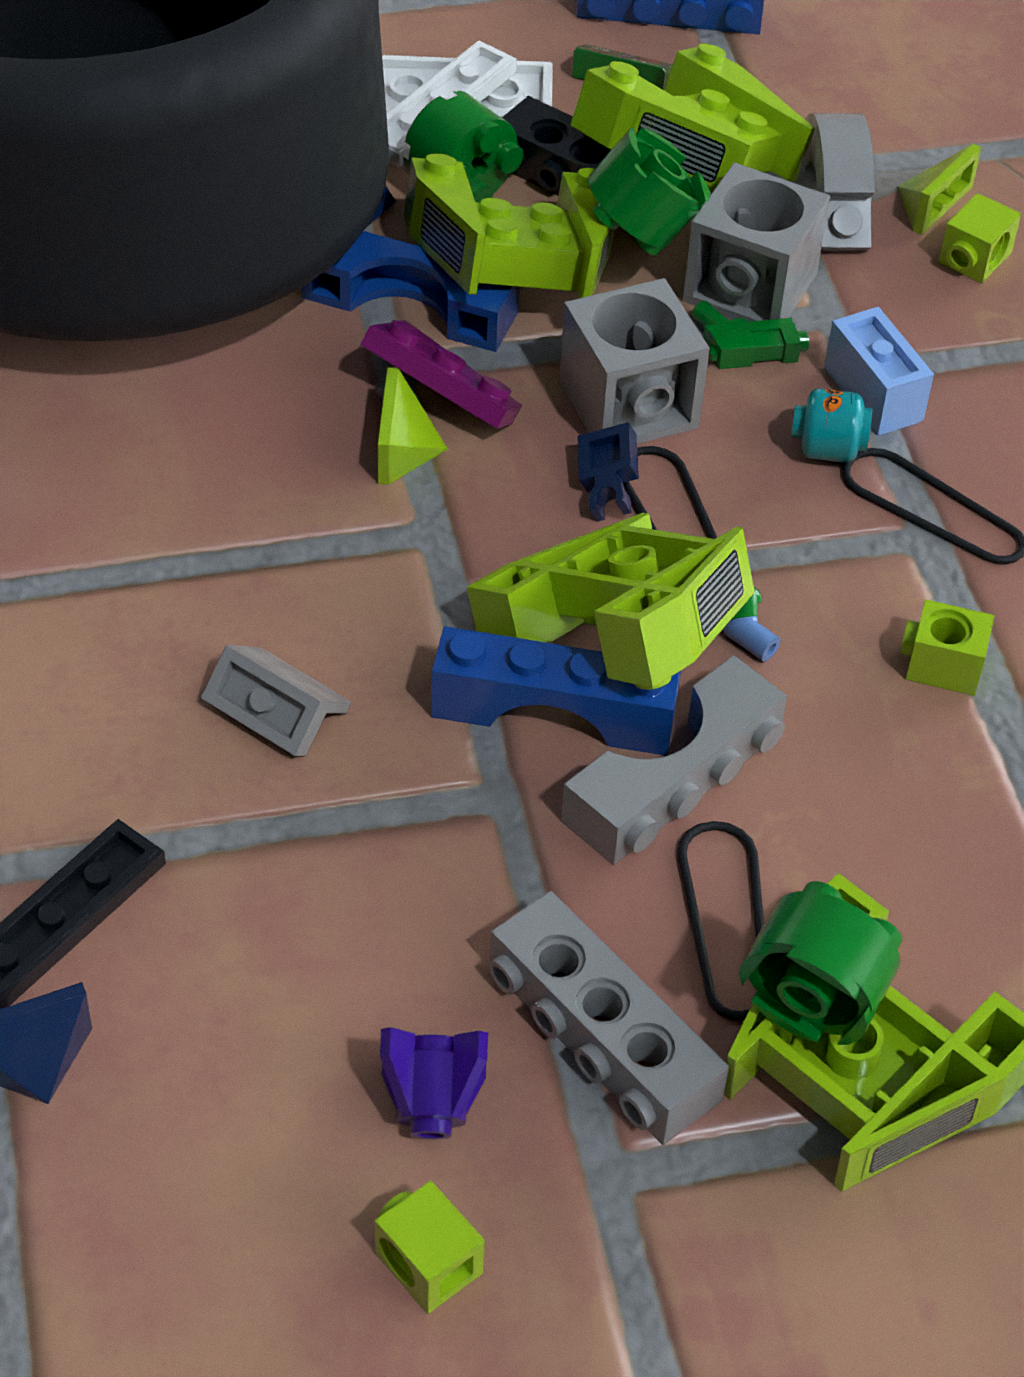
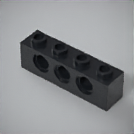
M529 95L502 117L513 126L517 135V145L523 149L522 163L512 174L559 196L562 172L578 173V170L582 168L595 169L611 151V149L571 126L573 116Z

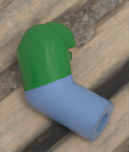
M754 586L755 593L722 630L727 637L763 662H766L778 650L781 639L757 622L758 603H762V596Z

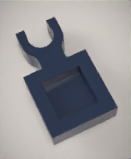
M627 422L577 436L579 481L585 490L590 492L589 511L596 521L605 520L604 507L613 499H616V504L624 515L632 513L631 499L623 486L625 482L639 479L637 434L630 423Z

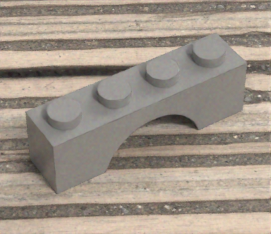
M735 655L731 656L693 685L687 723L694 736L690 744L674 754L654 759H637L606 751L564 783L561 822L613 866L630 852L638 853L643 851L655 839L659 829L673 818L681 819L691 813L699 803L702 795L718 783L725 785L738 774L743 763L758 751L762 753L767 752L775 746L785 730L783 717L787 695Z

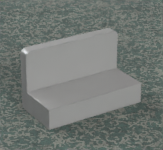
M237 645L225 646L201 696L206 702L294 756H306L326 713H347L352 703L265 649Z

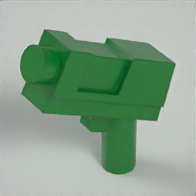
M705 300L699 302L692 311L693 318L705 327L703 338L710 348L708 358L715 362L718 369L752 367L753 362L782 360L783 364L795 363L799 360L800 352H806L809 349L807 331H797L792 318L748 322L743 318L728 320Z

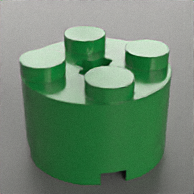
M453 91L457 96L448 100L439 96L429 102L416 116L405 139V142L411 147L409 160L403 157V166L409 175L412 157L426 159V156L429 154L451 156L457 162L463 163L475 202L481 203V200L484 198H492L508 174L514 172L520 166L523 160V149L517 145V135L510 123L464 91Z
M634 127L630 128L593 170L588 179V185L598 201L593 207L597 218L611 229H617L621 226L625 231L634 236V239L643 250L651 255H657L663 248L667 247L710 199V190L699 171L690 177L683 169L681 164L686 160V157L680 150L662 136L646 128H641L636 134Z
M810 881L806 884L803 891L786 894L778 900L741 964L739 978L742 985L749 978L756 990L751 999L752 1003L764 1016L779 1027L798 1037L818 1042L822 1033L841 1035L837 1045H849L860 1040L865 1034L899 969L900 955L898 948L903 940L902 935L890 922L880 918H872L860 908L844 901L841 894L831 885L819 881Z

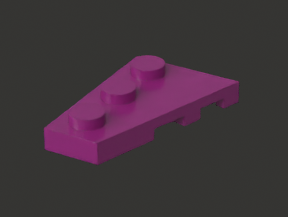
M392 320V322L370 325L360 344L496 429L513 424L522 407V404L510 396L512 392L510 388L494 378L480 375L469 367L462 358L443 348L406 320Z

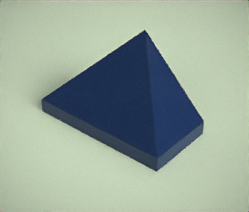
M82 982L0 1009V1087L49 1104L92 1030L87 994Z

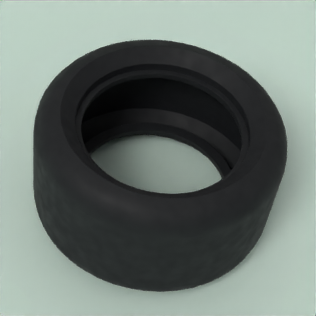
M0 0V332L49 340L114 341L156 337L188 331L240 316L281 299L308 284L335 264L351 248L373 218L381 202L387 179L389 141L378 0Z

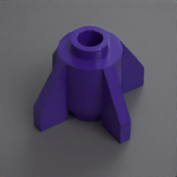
M392 1027L381 1029V1075L397 1110V1122L410 1126V1135L412 1137L447 1139L451 1137L452 1128L466 1124V1115L486 1079V1062L488 1059L487 1032L478 1030L456 1034L454 1037L433 1034L415 1036V1033Z

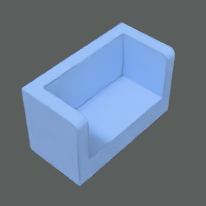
M875 307L833 320L824 369L842 391L860 394L864 400V408L873 409L871 428L877 436L923 421L934 373L879 307Z

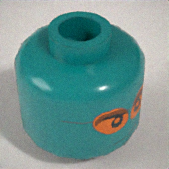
M820 388L814 389L808 395L806 406L795 405L791 437L802 439L801 450L808 458L844 463L851 462L856 458L858 451L867 452L873 409L864 408V400L860 394Z

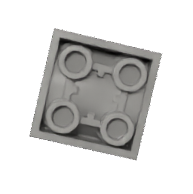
M734 162L711 194L709 201L692 220L683 302L696 306L699 302L705 300L724 317L729 319L743 318L747 322L789 318L817 276L830 195Z
M666 279L654 280L564 302L559 384L588 433L629 422L637 434V444L699 428L710 348Z

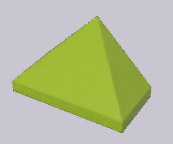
M973 143L897 186L914 232L923 235L973 187L982 147Z
M387 367L378 439V484L389 485L448 450L399 368Z

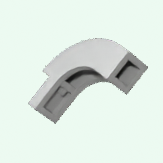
M809 113L805 120L815 127V131L804 158V169H815L817 191L830 195L821 251L867 252L871 248V197L875 193L872 141L866 118L861 113Z

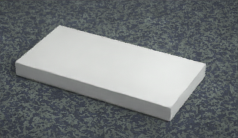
M382 55L386 113L455 58ZM517 61L516 73L484 98L481 103L500 117L507 114L528 95L552 106L553 63Z

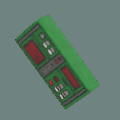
M585 44L576 46L574 50L572 77L584 80L588 69L607 66L611 62L619 61L634 66L639 71L638 76L664 90L673 64Z

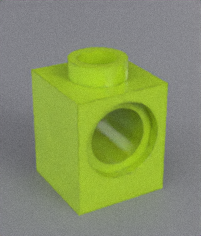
M976 193L947 223L938 263L977 282L983 283L1012 253L1022 213Z
M925 599L920 622L907 621L900 654L911 656L906 680L975 696L987 654L995 615Z
M432 1180L412 1194L405 1191L394 1196L385 1204L379 1212L378 1218L375 1219V1254L427 1314L431 1313L483 1274L485 1240Z

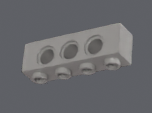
M552 891L491 931L488 967L495 983L506 994L512 995L514 993L531 1010L535 1023L546 1036L552 1039L557 1037L574 1054L580 1070L591 1082L595 1084L602 1083L619 1100L624 1115L636 1128L640 1130L647 1129L662 1145H665L722 1102L729 1065ZM559 973L566 977H553L548 974ZM601 1016L611 1021L601 1022L593 1020L591 1017ZM649 1061L656 1066L643 1067L634 1062Z

